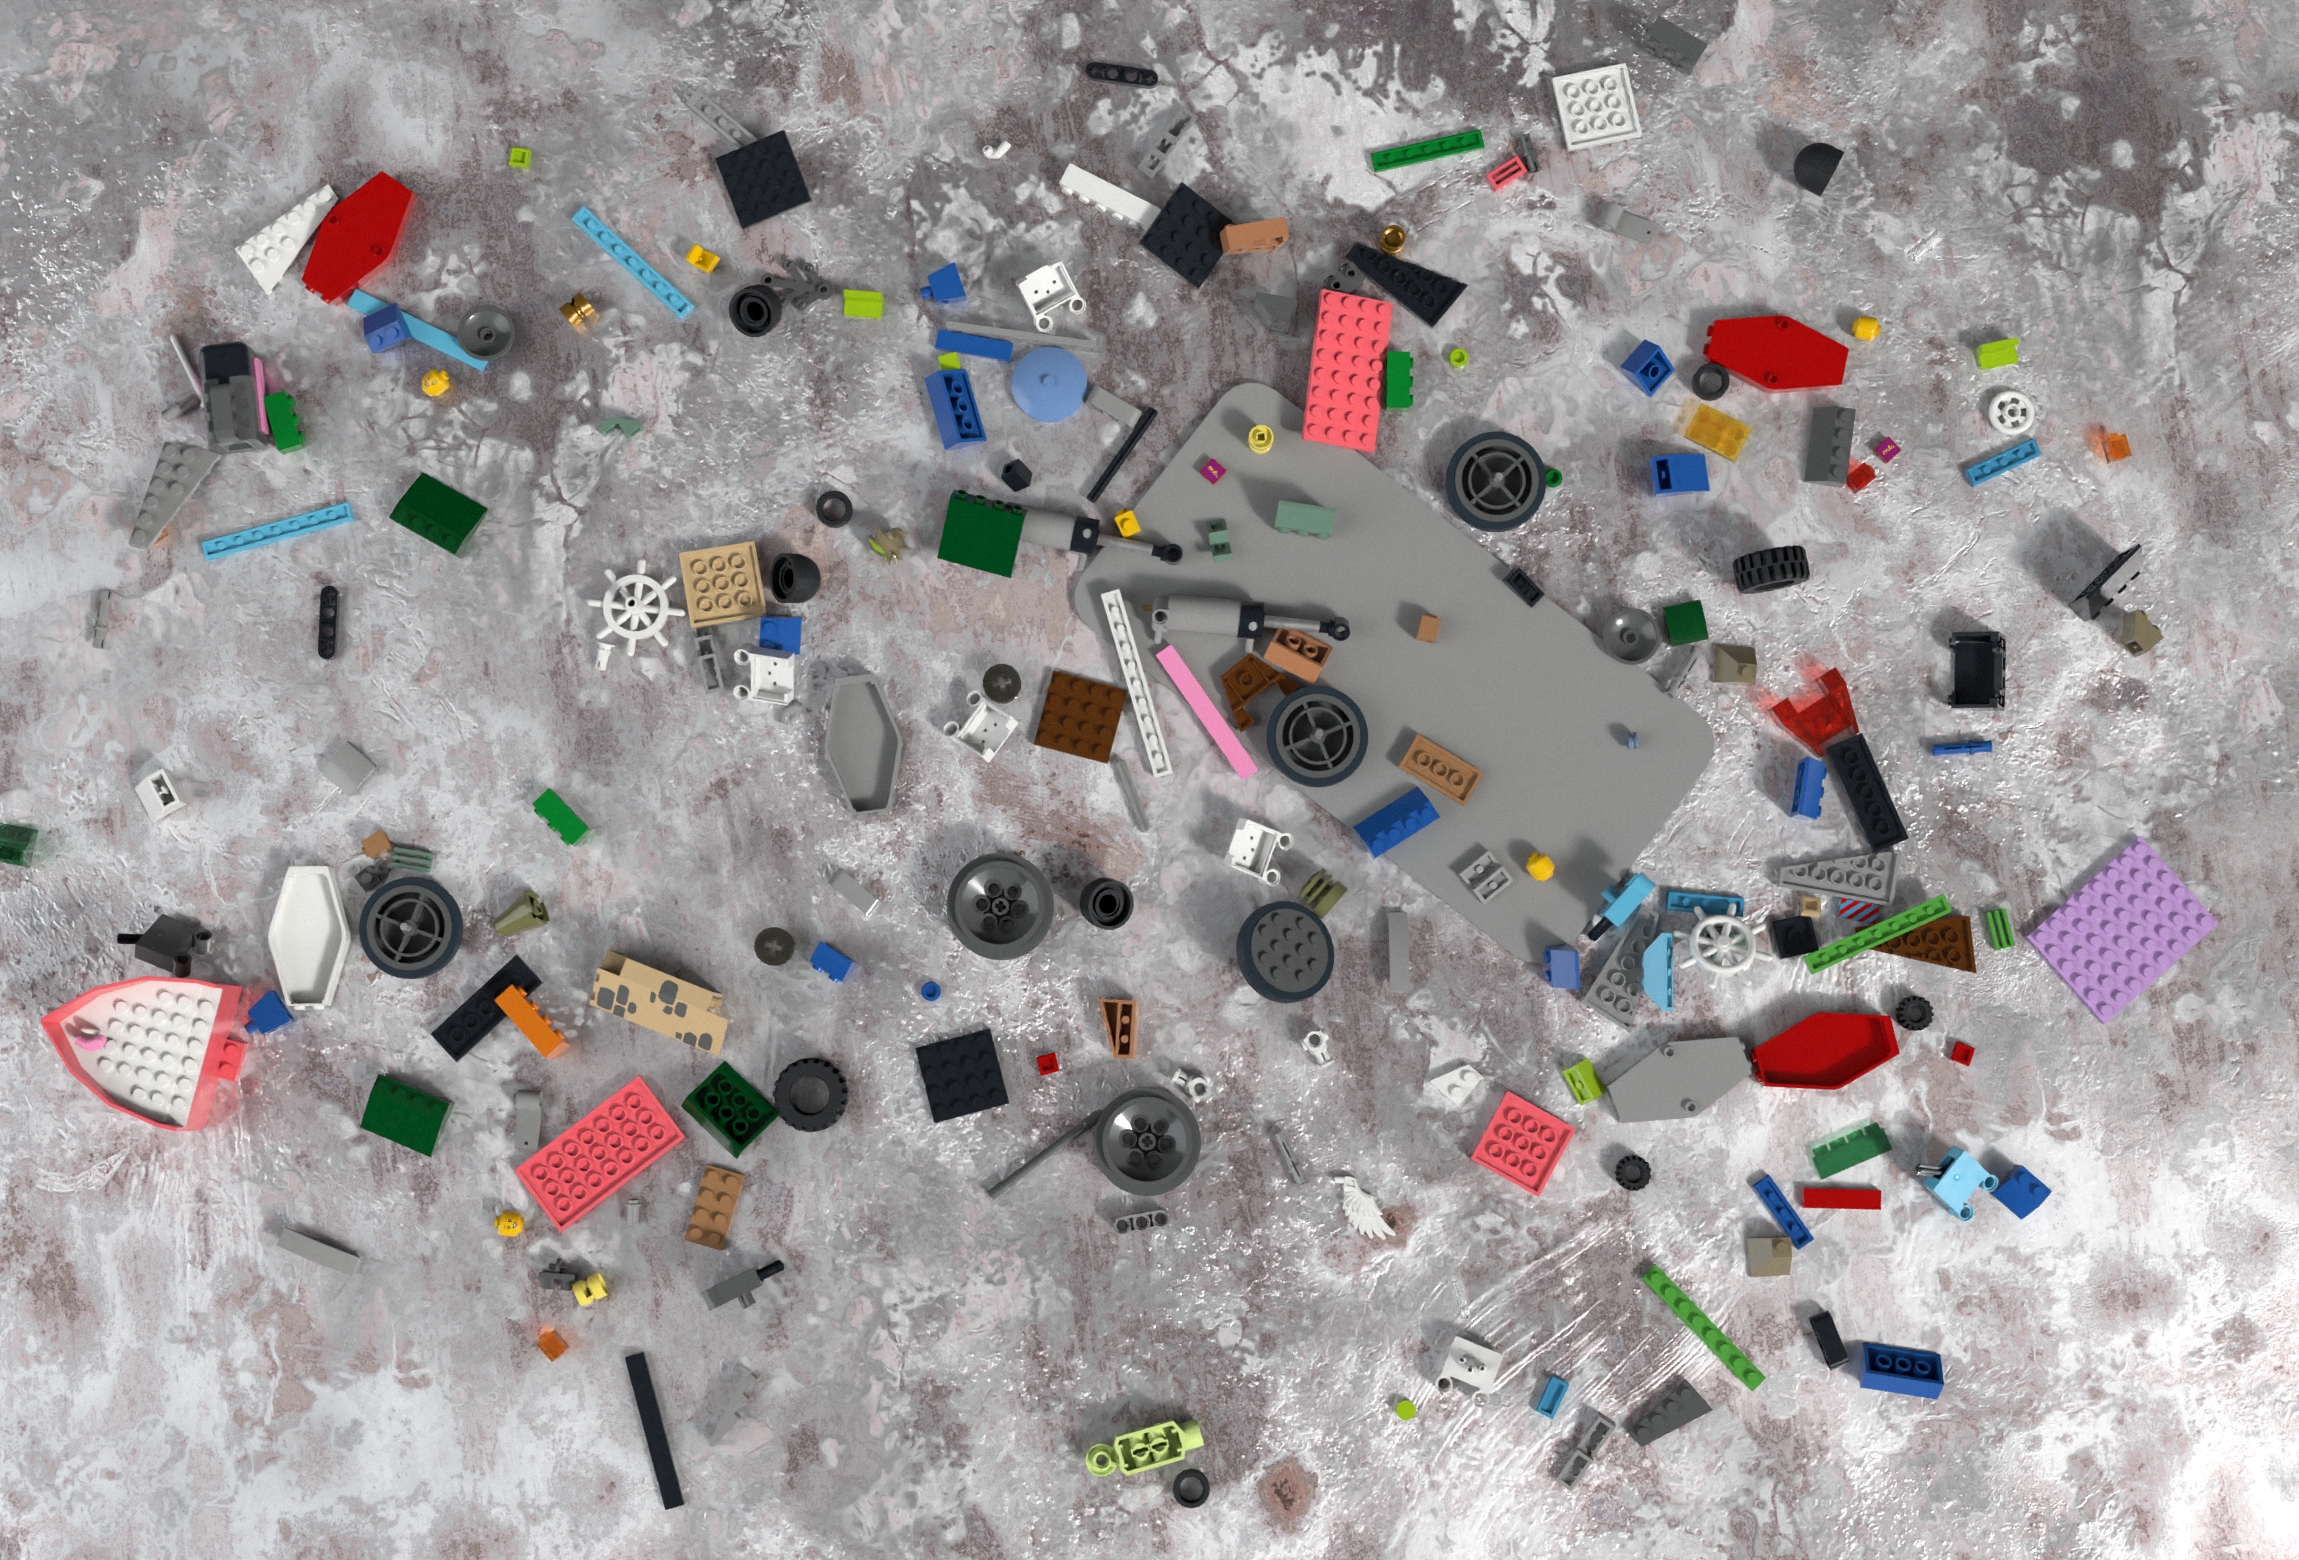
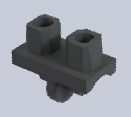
M558 1258L556 1264L549 1263V1269H555V1272H539V1278H542V1289H554V1280L558 1279L561 1280L560 1290L571 1291L573 1288L572 1284L574 1280H577L578 1273L562 1272V1270H569V1265L563 1264L562 1258Z

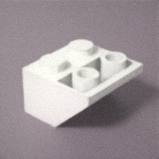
M164 768L147 776L135 788L152 822L188 804L171 771Z

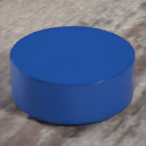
M927 982L923 985L921 993L924 999L935 1001L941 995V988L935 982Z

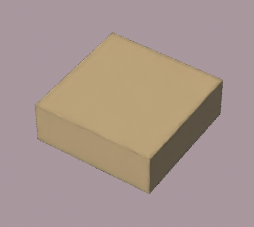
M1801 896L1800 916L1820 918L1821 898Z

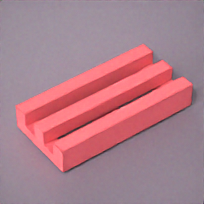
M1515 156L1486 174L1485 178L1488 179L1489 184L1496 192L1527 173V169L1519 157ZM1517 162L1516 166L1512 167L1511 169L1504 172L1495 179L1492 178V176H1494L1495 174L1499 173L1511 164ZM1521 168V170H1520L1519 172H1517V173H1515L1514 175H1512L1511 177L1507 178L1506 180H1504V181L1501 182L1500 184H1498V185L1496 184V183H1497L1498 181H1500L1501 179L1505 178V177L1508 176L1509 174H1511V173H1513L1514 171H1516L1517 169Z

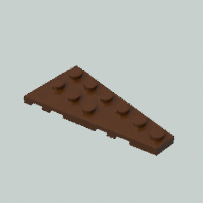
M1970 916L1934 919L1869 949L1970 973H1977ZM1870 926L1853 927L1854 934Z

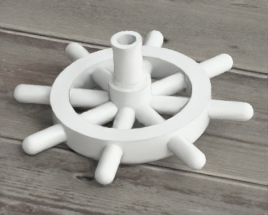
M645 559L638 561L637 574L624 576L620 579L610 568L605 569L606 576L613 584L607 590L604 600L591 598L587 600L589 606L603 607L604 617L608 624L596 634L597 639L601 640L610 632H616L618 635L628 639V656L634 655L636 640L647 639L653 635L661 646L666 647L668 641L660 630L665 625L668 615L684 616L686 614L684 609L669 607V600L664 591L676 582V577L672 575L659 585L652 578L644 576ZM635 584L634 597L625 586ZM643 584L651 587L653 590L642 598ZM618 592L624 597L625 602L614 601ZM655 597H659L660 606L646 605ZM612 609L626 610L614 619ZM645 612L659 615L653 623ZM631 617L630 630L619 626ZM639 618L647 627L641 631H637Z
M1735 903L1729 904L1727 915L1721 914L1709 917L1706 916L1700 906H1695L1694 912L1700 919V922L1693 928L1692 932L1673 931L1674 937L1689 941L1691 957L1681 961L1679 967L1684 969L1695 964L1703 972L1711 975L1708 983L1710 989L1716 987L1718 977L1728 978L1737 975L1746 986H1750L1752 981L1745 970L1752 964L1753 959L1756 958L1767 962L1772 960V955L1756 951L1754 935L1765 930L1766 925L1759 923L1749 928L1743 921L1734 917L1737 907ZM1715 927H1723L1721 935H1719ZM1731 929L1739 933L1733 937H1729ZM1707 930L1713 939L1700 935ZM1745 940L1747 948L1734 944ZM1698 943L1710 946V948L1700 952ZM1733 953L1741 954L1745 957L1738 962ZM1711 955H1714L1712 958L1713 963L1708 961L1706 958ZM1725 958L1731 964L1729 966H1721L1725 963Z

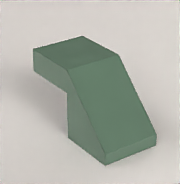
M612 417L598 426L604 437L621 427L629 439L645 429L639 421Z
M1225 519L1206 522L1213 561L1219 562L1233 559Z

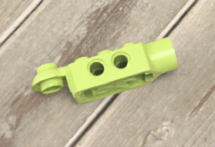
M1172 1419L1117 1434L1114 1437L1113 1445L1097 1444L1090 1448L1086 1455V1466L1096 1476H1107L1116 1467L1128 1476L1183 1460L1185 1451L1204 1446L1197 1419L1176 1424ZM1103 1454L1107 1457L1105 1464L1100 1465L1096 1462L1098 1455Z

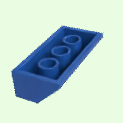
M938 370L924 378L944 449H961L987 441L967 370Z
M1417 786L1354 826L1353 829L1374 860L1440 818L1430 800Z
M1863 1342L1859 1366L1860 1388L1938 1400L1944 1386L1941 1355Z

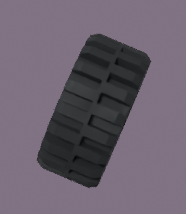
M1800 545L1756 551L1738 557L1733 562L1737 590L1743 594L1769 592L1791 587L1807 581L1810 577L1806 550Z
M805 1058L789 1064L785 1070H782L774 1084V1106L778 1110L779 1117L788 1126L798 1131L817 1132L829 1128L840 1120L839 1118L846 1111L845 1108L849 1101V1087H847L845 1076L832 1063L819 1058ZM805 1077H817L823 1080L829 1089L828 1103L817 1113L803 1112L794 1102V1088Z

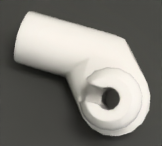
M1004 140L998 147L986 145L982 151L988 159H999L1007 152L1011 145Z

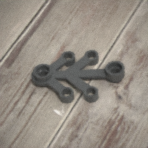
M791 259L785 261L784 267L786 271L792 274L796 282L776 279L772 274H764L761 277V285L768 286L770 289L781 287L794 290L787 296H780L781 300L785 299L787 301L785 305H782V309L787 308L789 303L804 293H813L805 300L799 299L796 302L797 309L800 312H804L808 306L818 299L828 300L834 293L832 285L827 281H821L815 272L813 264L809 262L803 265V271L811 277L815 285L807 284L797 270L795 262ZM793 263V267L789 269L787 264ZM807 266L812 267L810 272L805 271ZM771 278V282L767 284L765 279ZM823 287L827 288L826 293H821L820 290ZM805 303V307L799 308V304Z

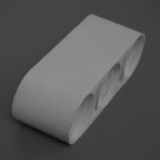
M1099 386L1093 388L1086 400L1087 405L1130 430H1133L1142 415L1140 410Z
M839 868L828 881L830 885L869 918L882 904L842 868Z
M1156 1209L1120 1216L1114 1221V1229L1119 1234H1129L1161 1228L1168 1224L1169 1214L1166 1210ZM1158 1213L1166 1215L1164 1223L1156 1222L1155 1216ZM1140 1216L1147 1219V1224L1144 1227H1139L1136 1224V1219ZM1119 1220H1125L1128 1223L1126 1230L1121 1231L1117 1228Z

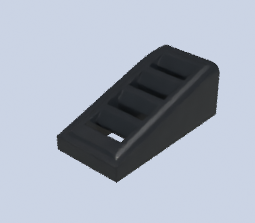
M1520 567L1513 568L1502 580L1530 608L1544 596V593ZM1518 575L1519 577H1518L1517 580L1513 583L1512 580ZM1523 580L1525 583L1520 588H1518L1517 586ZM1528 586L1531 587L1525 594L1523 593ZM1533 591H1535L1536 594L1531 599H1529L1528 597L1531 595Z

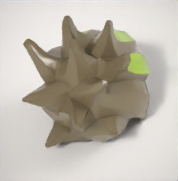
M877 527L875 538L872 535H869L868 538L870 549L882 558V565L884 566L886 562H888V565H891L892 560L894 565H897L898 559L902 560L901 550H911L903 539V536L910 533L904 532L899 527L886 532L882 528Z

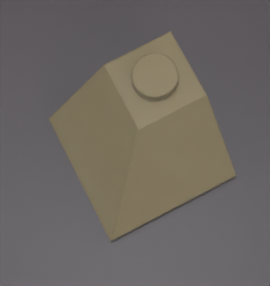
M1716 645L1713 683L1753 686L1756 684L1757 661L1755 648Z
M1791 1237L1747 1238L1750 1277L1790 1275L1792 1262Z

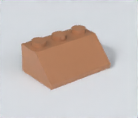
M1278 628L1263 658L1303 678L1305 681L1315 684L1333 647L1302 631Z

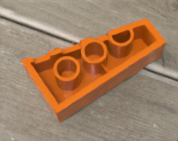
M515 985L509 986L495 999V1002L544 1058L554 1060L571 1045L558 1028H555L551 1019L546 1014L543 1015L537 1003L533 1000L530 1001L526 997L527 992L520 985L518 987Z

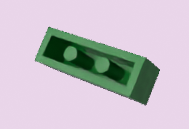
M1387 351L1385 411L1408 412L1410 406H1413V395H1410V388H1413V376H1410V369H1413V357H1410V352Z
M285 390L265 396L264 404L278 451L284 455L304 449L306 438L298 425L301 424L298 413H295L293 406H296L293 396Z
M550 788L532 803L535 807L534 812L540 818L545 817L549 821L547 825L554 832L558 831L562 835L560 839L567 846L570 844L576 846L592 831Z

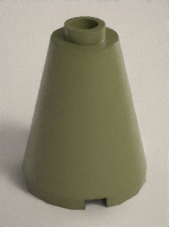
M528 890L494 920L493 929L495 933L505 937L548 924L549 914L544 902L540 904L537 900L539 898L538 894Z

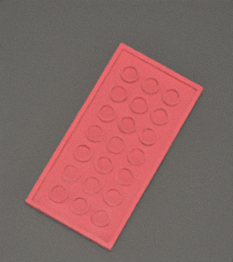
M1325 289L1320 290L1301 440L1369 453L1374 452L1393 303Z
M639 1075L514 1171L559 1232H562L681 1142L686 1136Z

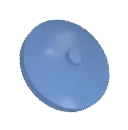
M1056 347L1038 348L1026 354L1017 364L1012 376V393L1016 404L1028 417L1044 423L1060 422L1071 417L1082 406L1087 393V377L1080 361L1068 351Z

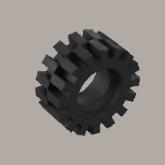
M1909 996L1904 998L1902 1002H1899V1007L1896 1008V1011H1898L1896 1017H1898V1023L1902 1024L1903 1028H1907L1910 1031H1918L1927 1028L1929 1023H1932L1933 1019L1931 1018L1934 1016V1013H1932L1933 1006L1929 1005L1930 1002L1926 1001V998ZM1912 1006H1917L1921 1009L1922 1016L1917 1021L1911 1020L1908 1016V1010Z
M1630 1155L1618 1161L1619 1163L1615 1167L1616 1181L1624 1189L1638 1191L1645 1188L1646 1184H1649V1179L1652 1176L1650 1172L1652 1171L1645 1159ZM1632 1165L1637 1166L1640 1170V1177L1635 1181L1629 1180L1626 1176L1627 1168Z

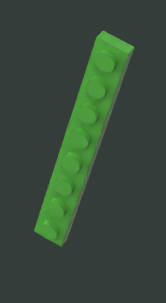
M1941 894L1804 956L1803 959L1812 975L1948 914L1952 910L1945 895Z
M1654 1264L1641 1277L1751 1391H1754L1766 1379L1753 1363L1657 1265Z

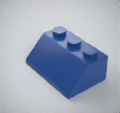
M1808 757L1798 761L1791 818L1814 821L1817 820V817H1820L1821 806H1819L1820 798H1823L1824 795L1822 781L1823 779L1825 780L1827 775V768H1825L1824 762Z

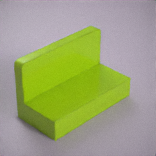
M844 289V316L882 318L884 298L882 292Z
M2018 337L1982 344L1976 348L1980 369L1987 370L2018 363L2015 349L2019 345Z
M1588 1058L1562 1071L1581 1106L1595 1100L1606 1092L1603 1083Z

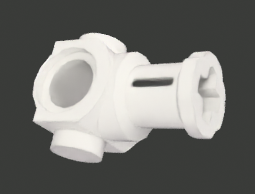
M1324 1028L1319 1031L1309 1032L1304 1039L1300 1040L1304 1051L1309 1050L1311 1055H1315L1320 1064L1319 1069H1323L1335 1062L1327 1051L1329 1046L1326 1040L1329 1037ZM1312 1034L1318 1035L1320 1039L1317 1045H1312L1309 1042V1037Z
M1178 1067L1170 1082H1175L1184 1087V1091L1190 1094L1188 1098L1199 1103L1201 1098L1208 1093V1085L1211 1079L1203 1074L1200 1077L1195 1074L1190 1076ZM1179 1076L1186 1079L1187 1082L1180 1079ZM1197 1083L1205 1085L1204 1093L1197 1094L1194 1091Z

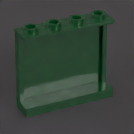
M954 490L950 496L937 558L1011 578L1015 569L1016 555L1028 510L1023 509L1019 505L1005 504L1001 500L986 499L983 495H972L964 490Z

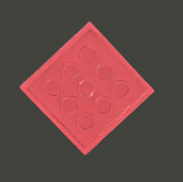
M1506 1091L1470 1159L1539 1197L1576 1129L1515 1094Z

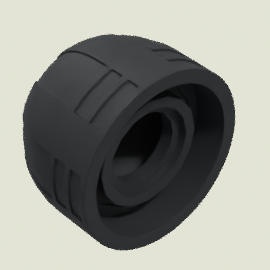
M1813 143L1806 146L1799 152L1794 162V175L1797 182L1804 189L1821 197L1844 151L1827 143Z
M756 284L745 287L737 292L730 301V319L735 328L742 334L749 337L764 336L773 330L781 320V299L768 286Z
M781 553L774 559L770 570V587L774 598L778 602L803 603L810 600L816 594L821 583V575L817 564L812 559L795 553Z
M1099 878L1084 887L1081 892L1079 907L1083 917L1092 925L1104 930H1114L1120 928L1129 920L1133 911L1134 900L1130 889L1124 883L1111 878Z

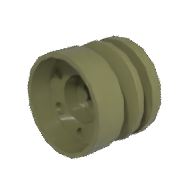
M1324 868L1311 876L1297 897L1300 901L1305 895L1309 897L1304 904L1305 906L1314 901L1316 905L1312 911L1320 919H1323L1348 890L1339 881L1332 886L1328 883L1332 879L1331 874L1325 880L1321 878L1327 871Z

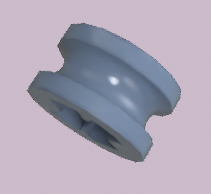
M1632 732L1631 735L1625 733L1627 749L1631 750L1632 747L1638 749L1639 743L1636 732Z

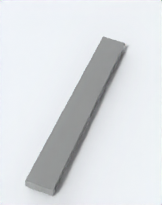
M947 321L946 323L947 331L1093 353L1097 352V341Z

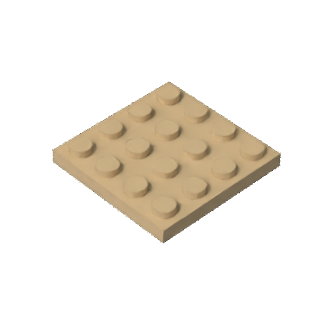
M755 541L679 553L691 629L761 618L764 613H767Z

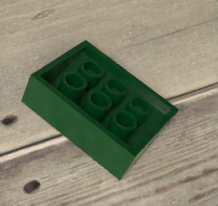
M422 472L399 500L389 518L454 556L461 558L489 509Z
M726 1061L694 1089L681 1105L687 1113L736 1159L779 1116L778 1111Z
M378 1074L370 1092L360 1128L432 1157L455 1103L387 1074Z

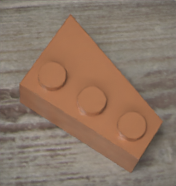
M1285 217L1240 225L1229 224L1220 232L1224 255L1277 250L1289 239Z
M1098 999L1113 1057L1137 1059L1140 1001Z

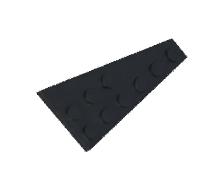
M1356 243L1344 257L1349 263L1353 261L1366 277L1431 329L1434 328L1468 287V284L1459 283L1452 280V278L1438 275L1431 270L1410 262L1401 261L1394 256L1380 253L1378 250L1360 243Z

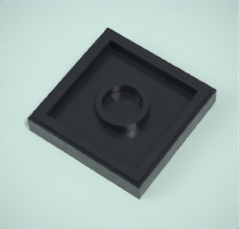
M1796 916L1772 922L1780 959L1819 950L1811 917Z

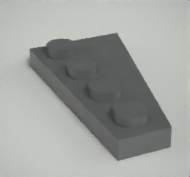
M1685 1379L1629 1429L1628 1432L1643 1447L1713 1409Z

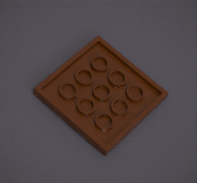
M1053 671L1034 745L1108 764L1127 690Z

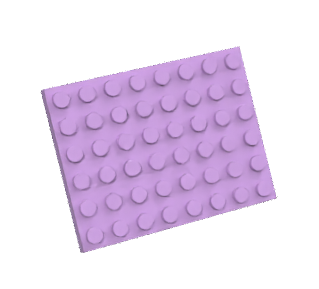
M2139 836L2025 937L2100 1022L2106 1024L2211 931L2218 922L2147 842Z

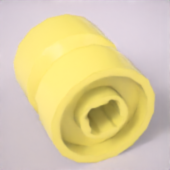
M1257 425L1252 428L1248 439V445L1252 452L1265 454L1271 449L1274 438L1272 430L1266 425Z
M599 1272L589 1276L587 1281L582 1279L572 1284L575 1296L582 1307L592 1303L594 1298L598 1300L608 1295L607 1286Z

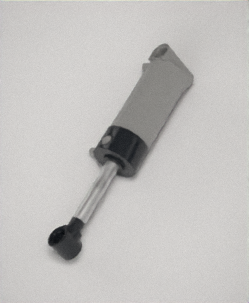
M1012 502L1006 503L1012 506L1019 505L1023 509L1028 510L1020 541L1066 550L1072 554L1079 555L1077 570H1084L1086 557H1093L1097 545L1159 557L1160 561H1164L1169 565H1177L1182 560L1183 551L1177 544H1163L1162 547L1100 534V520L1079 515L1074 516ZM1174 550L1178 553V557L1171 559L1167 555L1168 552Z
M1169 593V597L1159 596L1155 598L1152 606L1151 628L1155 630L1154 643L1156 644L1161 643L1162 632H1167V630L1234 636L1246 639V653L1253 652L1254 640L1261 639V632L1264 627L1328 633L1329 637H1333L1337 641H1344L1350 635L1349 622L1344 617H1336L1330 619L1329 622L1265 616L1264 602L1231 600ZM1339 626H1342V627L1345 628L1344 631H1341V632H1339V631H1337V630H1335V629H1336L1337 627H1339Z

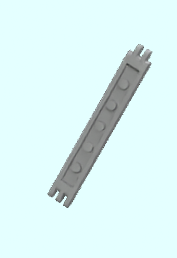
M688 86L686 89L691 95L688 96L685 92L681 94L687 99L685 103L738 148L758 141L756 137L699 89L693 90Z

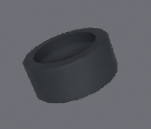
M1704 364L1696 371L1692 378L1693 391L1702 400H1717L1729 388V374L1719 364ZM1713 371L1721 377L1722 384L1718 391L1709 393L1701 388L1699 381L1705 372Z
M832 490L820 496L816 504V513L820 521L827 527L839 528L850 521L853 507L847 495L840 491ZM829 499H840L845 504V514L839 520H830L824 515L823 507Z
M1195 1469L1183 1470L1175 1478L1173 1493L1174 1498L1180 1505L1186 1508L1200 1507L1209 1497V1482L1202 1472ZM1188 1477L1199 1479L1203 1486L1201 1496L1195 1500H1187L1180 1493V1484Z

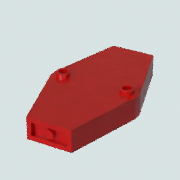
M381 171L330 210L324 217L301 279L306 284L304 288L312 294H315V292L321 295L320 299L328 305L332 302L338 306L351 296L355 289H360L390 266L398 251L417 198L416 195Z
M1777 315L1715 320L1707 328L1706 336L1709 339L1708 344L1705 343L1703 348L1704 361L1721 365L1728 374L1764 393L1776 394L1838 389L1842 385L1849 348L1791 317Z
M1819 1012L1804 1017L1751 1048L1750 1058L1752 1064L1756 1065L1757 1072H1755V1078L1761 1086L1835 1090L1858 1079L1899 1055L1900 1052L1890 1016Z

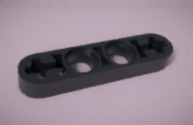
M1091 62L1086 67L1087 78L1095 82L1144 89H1153L1158 84L1157 73L1149 69L1100 62ZM1093 68H1097L1098 72H1102L1103 68L1105 69V77H1102V73L1098 72L1095 75H1092V72L1090 71H1092ZM1110 70H1116L1118 76L1111 79L1107 73ZM1133 72L1137 78L1134 81H1128L1126 75ZM1140 74H1142V78H1145L1142 79V83L1139 82ZM1149 76H1152L1153 79L1151 83H1147L1146 80Z
M330 585L325 586L320 594L318 654L321 658L328 661L333 660L337 656L340 592ZM330 590L335 593L334 596H331V603H335L334 606L325 605V603H329V597L326 596V593H330ZM331 608L334 610V616L331 619H327L325 611ZM328 627H331L333 629V635L329 638H326L324 636V630ZM323 640L333 641V644L329 643L328 647L332 650V653H329L328 656L323 653L324 650H327V643H323Z

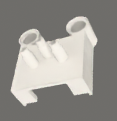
M1058 258L1015 281L1033 316L1034 326L1041 332L1051 330L1053 321L1046 312L1066 302L1068 309L1075 314L1082 313L1086 308L1085 300L1079 296L1062 261ZM1079 300V306L1072 308L1073 301ZM1042 318H1046V324L1039 326V321Z
M745 643L734 653V659L739 665H747L751 662V679H743L734 688V696L738 700L745 701L749 699L785 706L793 700L794 652L756 647L751 643Z
M973 690L968 693L966 701L975 711L963 727L956 721H949L945 724L943 731L954 743L962 744L989 763L1018 722L991 703L980 691Z
M1239 818L1222 865L1254 877L1261 884L1275 886L1280 881V873L1276 869L1267 868L1274 848L1284 850L1291 848L1293 837L1289 833L1275 831L1251 820Z
M1456 1335L1441 1376L1435 1381V1387L1441 1393L1449 1392L1453 1387L1451 1377L1481 1388V1390H1477L1472 1395V1403L1477 1408H1484L1490 1402L1489 1393L1504 1354ZM1441 1378L1448 1379L1450 1383L1448 1389L1440 1388L1439 1381ZM1478 1393L1486 1396L1484 1404L1476 1402L1475 1397Z

